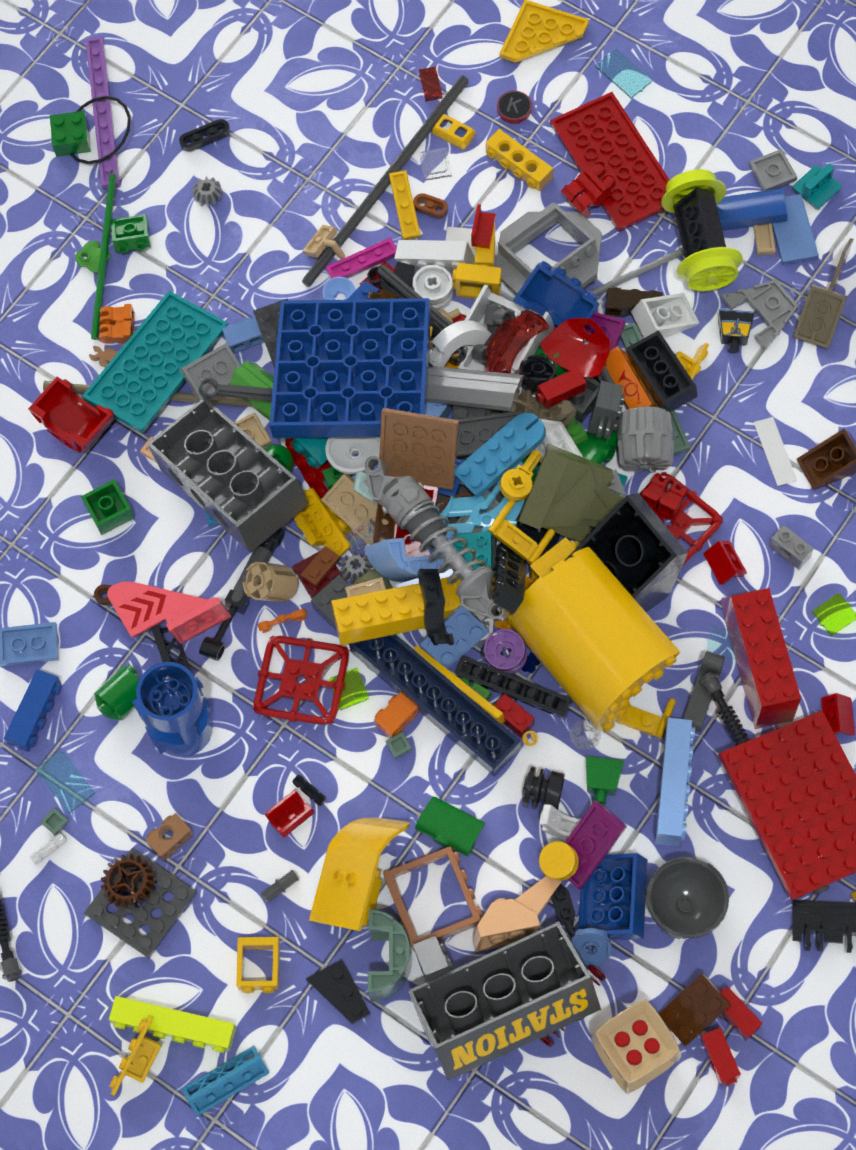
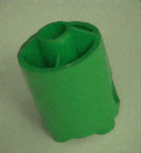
M121 666L120 670L94 693L97 709L105 717L122 721L135 708L132 701L137 699L136 689L139 678L135 675L137 672L132 666Z

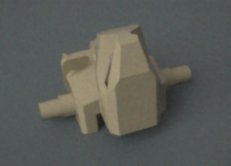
M518 389L515 393V402L512 410L508 411L532 413L538 416L539 419L562 422L566 427L572 423L577 408L573 407L570 401L563 400L545 409L543 404L537 401L536 397L530 395L531 391L529 389L522 393Z

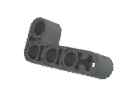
M707 650L683 718L692 720V727H695V731L699 733L712 700V696H709L705 687L700 684V681L703 680L701 677L709 672L717 673L720 677L725 656Z

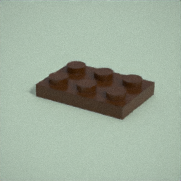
M701 973L659 1015L668 1028L686 1047L732 1004L704 973Z

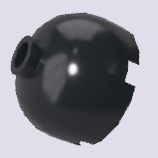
M541 355L527 357V360L524 362L522 360L519 366V375H523L522 384L525 388L537 392L538 385L556 377V364L554 362L552 364L548 361L549 358Z

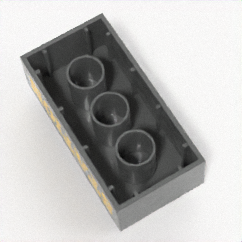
M560 922L408 990L422 1028L447 1080L461 1074H466L480 1065L505 1056L521 1046L541 1039L575 1021H580L586 1016L601 1010L592 978Z

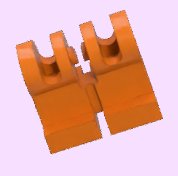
M124 304L123 307L105 306L100 309L101 325L99 326V331L101 333L99 334V341L105 344L114 342L125 344L134 333L135 311L132 304Z

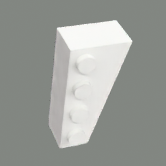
M398 240L394 258L396 262L414 265V270L416 271L428 265H439L444 267L451 276L453 275V269H457L458 263L475 265V256L467 241Z

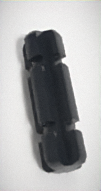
M297 775L293 779V784L297 788L300 787V790L311 800L314 799L318 806L325 803L326 797L319 793L308 781H305L301 775Z

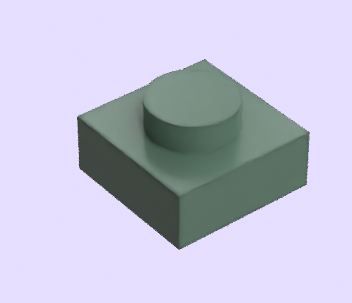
M403 732L385 741L394 759L412 751V747Z
M53 808L40 823L55 836L69 821Z

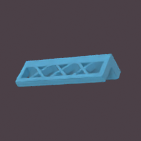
M252 1046L185 1086L182 1090L198 1117L270 1072L255 1046ZM251 1055H255V1057L251 1058L248 1061H245ZM235 1067L232 1071L227 1072L228 1069ZM217 1077V1079H216L215 1081H213L212 1083H209L210 1080H212L213 1078ZM199 1088L197 1092L193 1093L192 1095L189 1094L193 1090Z

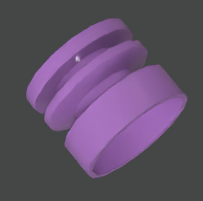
M496 630L489 635L485 642V657L493 668L514 674L521 670L527 662L528 653L526 645L521 636L513 630ZM505 650H508V652H510V656L507 658L504 655Z

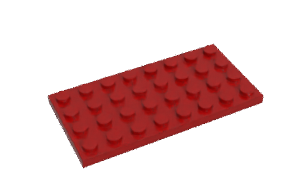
M613 92L607 93L550 120V125L581 173L587 166L591 169L599 163L606 171L599 179L602 181L606 176L610 175L616 182L615 186L610 190L612 195L607 197L601 205L618 232L665 210L662 207L661 201L666 193V185L670 179Z

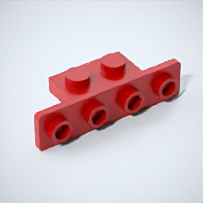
M288 438L285 445L292 453L296 466L299 468L308 486L314 488L320 499H322L328 492L323 483L325 479L322 470L330 468V463L327 460L318 470L315 467H311L307 463L306 458L294 450L291 442L295 438Z

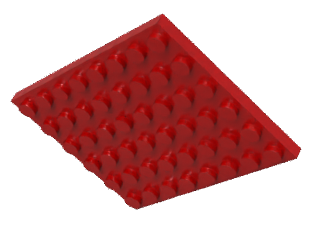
M822 710L718 754L791 901L856 873V774Z

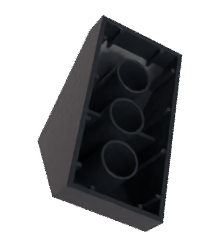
M637 493L627 495L564 561L573 557L572 554L574 552L590 547L643 610L647 612L670 595L688 553L641 495Z

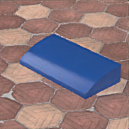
M783 188L725 196L716 204L722 230L788 221Z

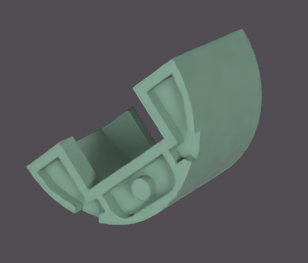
M369 909L368 930L371 932V941H389V971H368V995L371 1002H376L391 997L404 986L411 972L412 954L407 934L402 925L385 912Z

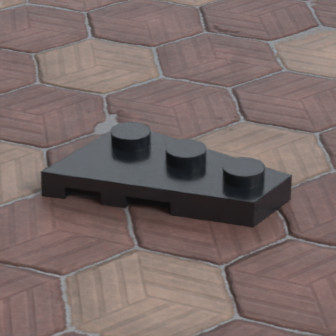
M342 960L306 978V981L327 999L352 1025L370 1016V1012Z

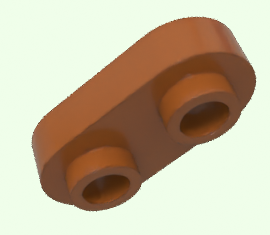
M420 193L413 199L415 210L435 218H442L448 213V205L442 199L425 193Z

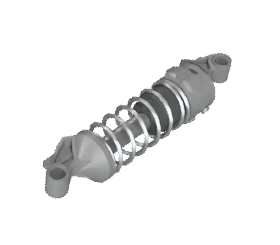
M377 456L368 457L365 461L367 478L363 482L370 489L372 500L382 506V511L385 514L388 513L402 530H407L411 534L410 540H416L421 543L419 551H426L434 546L436 550L430 555L428 561L435 562L441 557L445 559L439 566L438 573H444L450 568L455 571L448 578L447 584H453L460 578L462 579L456 589V595L460 598L461 606L473 612L481 622L487 617L497 621H505L509 617L510 612L502 608V613L496 616L495 611L500 606L493 603L491 599L493 570L486 566L485 561L475 560L476 551L474 549H466L467 541L465 538H457V528L448 527V518L439 514L438 506L434 505L430 496L424 491L422 483L417 482L413 476H387V464L385 461ZM379 462L378 468L373 470V465ZM447 530H453L455 533L450 541L446 538ZM457 541H463L464 546L458 552L453 544ZM466 552L473 553V558L469 563L462 556ZM476 563L483 565L475 570L472 568V565Z

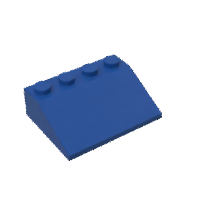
M638 853L606 855L580 890L578 929H586L588 924L590 928L605 930L610 939H644L648 859Z

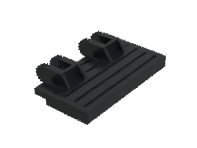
M793 900L792 941L801 942L802 934H804L805 951H810V934H817V951L823 952V935H825V943L843 944V936H846V953H851L853 949L852 936H856V903Z

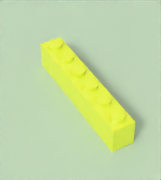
M115 996L109 1021L114 1024V1028L125 1030L128 1027L132 1028L133 1032L139 1034L140 1032L137 1029L141 1020H146L148 1015L152 1016V1021L147 1032L153 1033V1037L165 1039V1036L173 1038L172 1041L184 1044L185 1041L192 1042V1046L202 1049L205 1046L213 1047L212 1050L218 1053H224L225 1050L231 1051L237 1029L234 1023Z

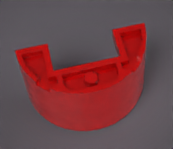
M57 376L28 410L39 423H43L44 427L47 428L46 430L53 437L78 453H84L112 422L114 412L110 408H103L99 404L97 407H93L90 403L84 401L83 398L75 395L72 389L73 385L67 379L62 380Z

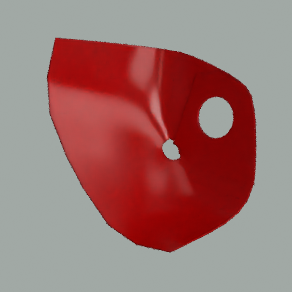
M571 318L564 321L539 343L544 353L553 362L569 371L578 368L583 377L591 378L601 374L611 347L610 340L597 323L588 318ZM586 324L594 328L595 332L593 334L586 332L584 328ZM583 339L589 341V343L584 344ZM558 353L559 357L554 358V355Z

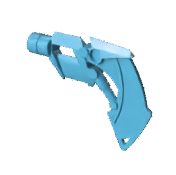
M520 461L512 469H516L518 465L523 466L522 461ZM501 479L485 499L482 495L478 499L475 496L458 498L451 496L449 503L442 513L439 514L447 518L458 516L470 517L466 523L448 524V527L457 528L458 533H471L474 528L478 529L480 527H483L481 532H488L489 527L509 500L504 497L497 507L487 512L500 492L499 483ZM525 499L516 501L505 518L514 526L517 525L515 521L522 510ZM447 530V534H455L453 530Z

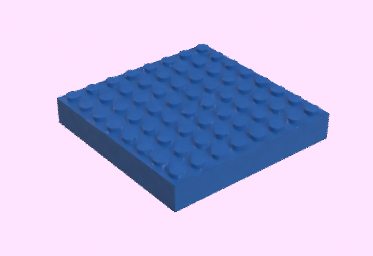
M430 299L281 301L270 414L272 437H380L383 408L426 415L431 326Z

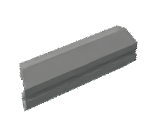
M439 366L428 368L427 401L511 411L515 402V393L518 388L520 389L523 375Z

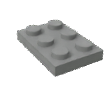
M225 343L181 368L180 371L200 401L203 397L199 394V386L205 378H213L218 384L229 385L231 384L234 370L241 365L228 344ZM209 383L203 385V390L206 393L212 394L215 392L213 385Z

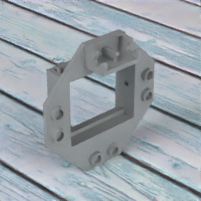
M553 202L541 212L525 213L500 231L495 267L502 268L501 280L517 294L533 270L515 252L558 222L583 245L552 267L555 269L557 267L562 268L567 272L566 276L571 279L573 277L577 278L582 282L581 286L584 288L588 284L597 282L602 232L580 212H564Z

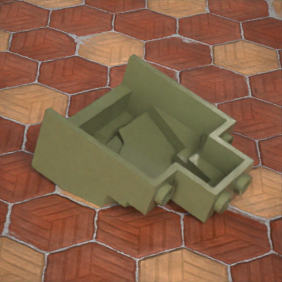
M548 443L546 453L533 481L530 494L526 498L519 514L518 521L539 530L541 527L548 530L553 529L555 533L583 542L591 533L592 528L590 525L597 527L626 495L607 488V485L611 486L614 479L611 468Z

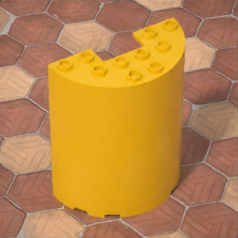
M586 547L572 554L573 557L566 561L562 559L551 567L552 572L543 577L540 576L525 591L524 600L516 612L508 617V623L521 636L527 647L596 729L609 732L615 727L614 722L627 714V709L631 705L629 699L632 696L638 695L645 683L661 678L664 675L663 670L666 667L672 666L677 661L676 657L680 651L590 547Z

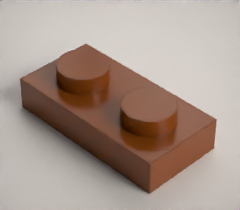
M324 546L301 573V577L317 587L338 563L340 556Z

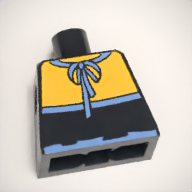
M719 309L718 326L720 342L729 345V352L738 353L740 345H747L755 311Z

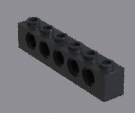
M500 542L496 549L497 556L495 560L497 563L494 567L496 571L493 583L495 588L492 592L494 595L493 603L514 614L524 600L526 559L524 560Z
M463 655L455 671V675L461 679H466L471 683L476 682L482 687L501 695L505 693L511 699L566 720L573 703L572 699Z

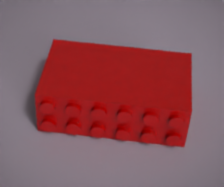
M770 588L730 596L725 625L754 729L792 722L801 696Z

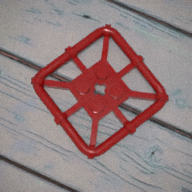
M661 472V482L668 477L671 479V485L675 481L679 483L678 490L685 486L674 476L667 474V472ZM688 489L686 495L688 498L680 505L673 520L657 513L658 507L654 511L663 523L664 520H671L672 526L667 525L666 527L677 540L681 538L691 546L687 550L688 554L683 566L696 552L703 548L702 546L723 523V517L703 501L697 492H692L690 489ZM694 502L712 518H691L684 510ZM711 525L697 541L686 534L691 526Z
M271 636L266 645L261 670L258 671L257 675L259 679L254 697V712L263 716L287 719L293 723L300 721L319 725L333 724L338 713L342 690L345 689L344 680L349 661L348 648L338 644L313 641L312 638H307L306 640L286 636ZM279 643L306 647L303 661L289 659ZM274 647L285 661L283 674L268 672ZM312 648L337 652L321 664L309 662ZM341 659L337 681H323L324 670ZM303 676L307 681L299 685L297 679ZM266 679L281 681L279 692L261 702ZM320 687L335 689L330 713L325 710L318 700ZM281 698L294 699L291 712L268 709V707ZM300 700L313 702L324 717L299 714Z

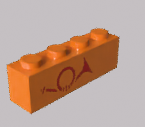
M619 346L612 349L606 361V368L614 383L623 386L622 394H625L623 404L626 403L628 409L657 407L625 351Z

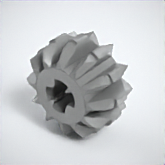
M207 176L205 180L199 178V183H194L192 194L194 195V200L199 202L201 207L206 204L209 208L211 203L216 205V201H221L223 190L220 182L216 181L214 177L210 180Z
M352 552L351 557L346 555V561H341L342 568H340V572L344 574L343 578L345 580L349 579L350 583L353 584L355 580L369 572L373 566L367 556L363 557L362 552L358 556L355 552Z

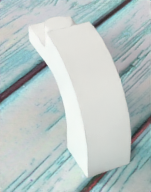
M464 320L453 323L443 329L432 341L435 347L429 355V362L433 366L444 367L457 349L465 345L476 346L478 344H485L491 333L481 323L476 321Z
M544 804L543 811L540 814L542 830L563 840H567L581 820L561 813L552 805Z

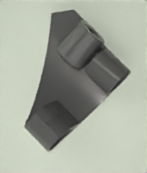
M493 303L486 305L484 323L487 324V330L491 335L485 344L474 346L472 349L474 360L488 364L502 352L514 329L516 317L513 312L504 310L502 306Z

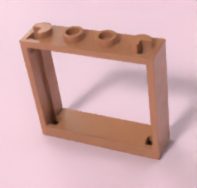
M451 846L383 873L413 952V944L436 936L438 942L476 927L481 921L480 918L483 917L480 907H475L473 902L476 897L472 888H468L465 881L468 878L465 870H460L458 863L461 861L457 851L453 852ZM448 857L472 917L417 938L394 878Z

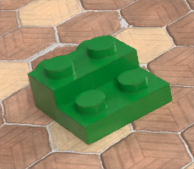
M146 214L111 220L112 242L115 253H127L128 250L135 249L142 251L147 247H151Z

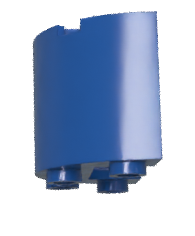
M545 261L539 262L513 299L515 303L526 310L531 308L544 316L545 312H548L553 324L557 326L571 318L590 319L600 305L597 301L598 296L584 289L581 286V281L575 277L569 278L566 276L567 272L562 268L557 267L555 269Z

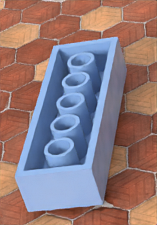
M668 718L655 839V844L679 847L680 841H684L686 836L687 823H683V821L686 822L688 804H685V802H688L690 785L686 783L690 782L692 765L688 764H691L694 746L690 745H693L695 727H692V720Z

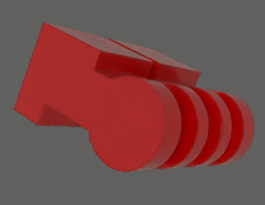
M656 473L651 483L642 492L641 497L653 511L658 507L657 513L673 520L689 488L683 486L680 490H677L679 483L675 481L670 486L669 492L665 493L668 490L671 479L666 477L661 482L662 475Z

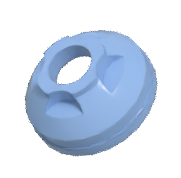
M335 277L324 285L323 298L324 300H335L337 294L345 295L344 300H347L356 289L353 282L349 279Z

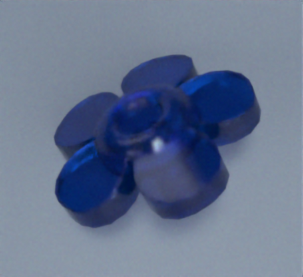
M532 652L529 656L527 655V661L522 668L524 672L534 673L536 666L541 663Z

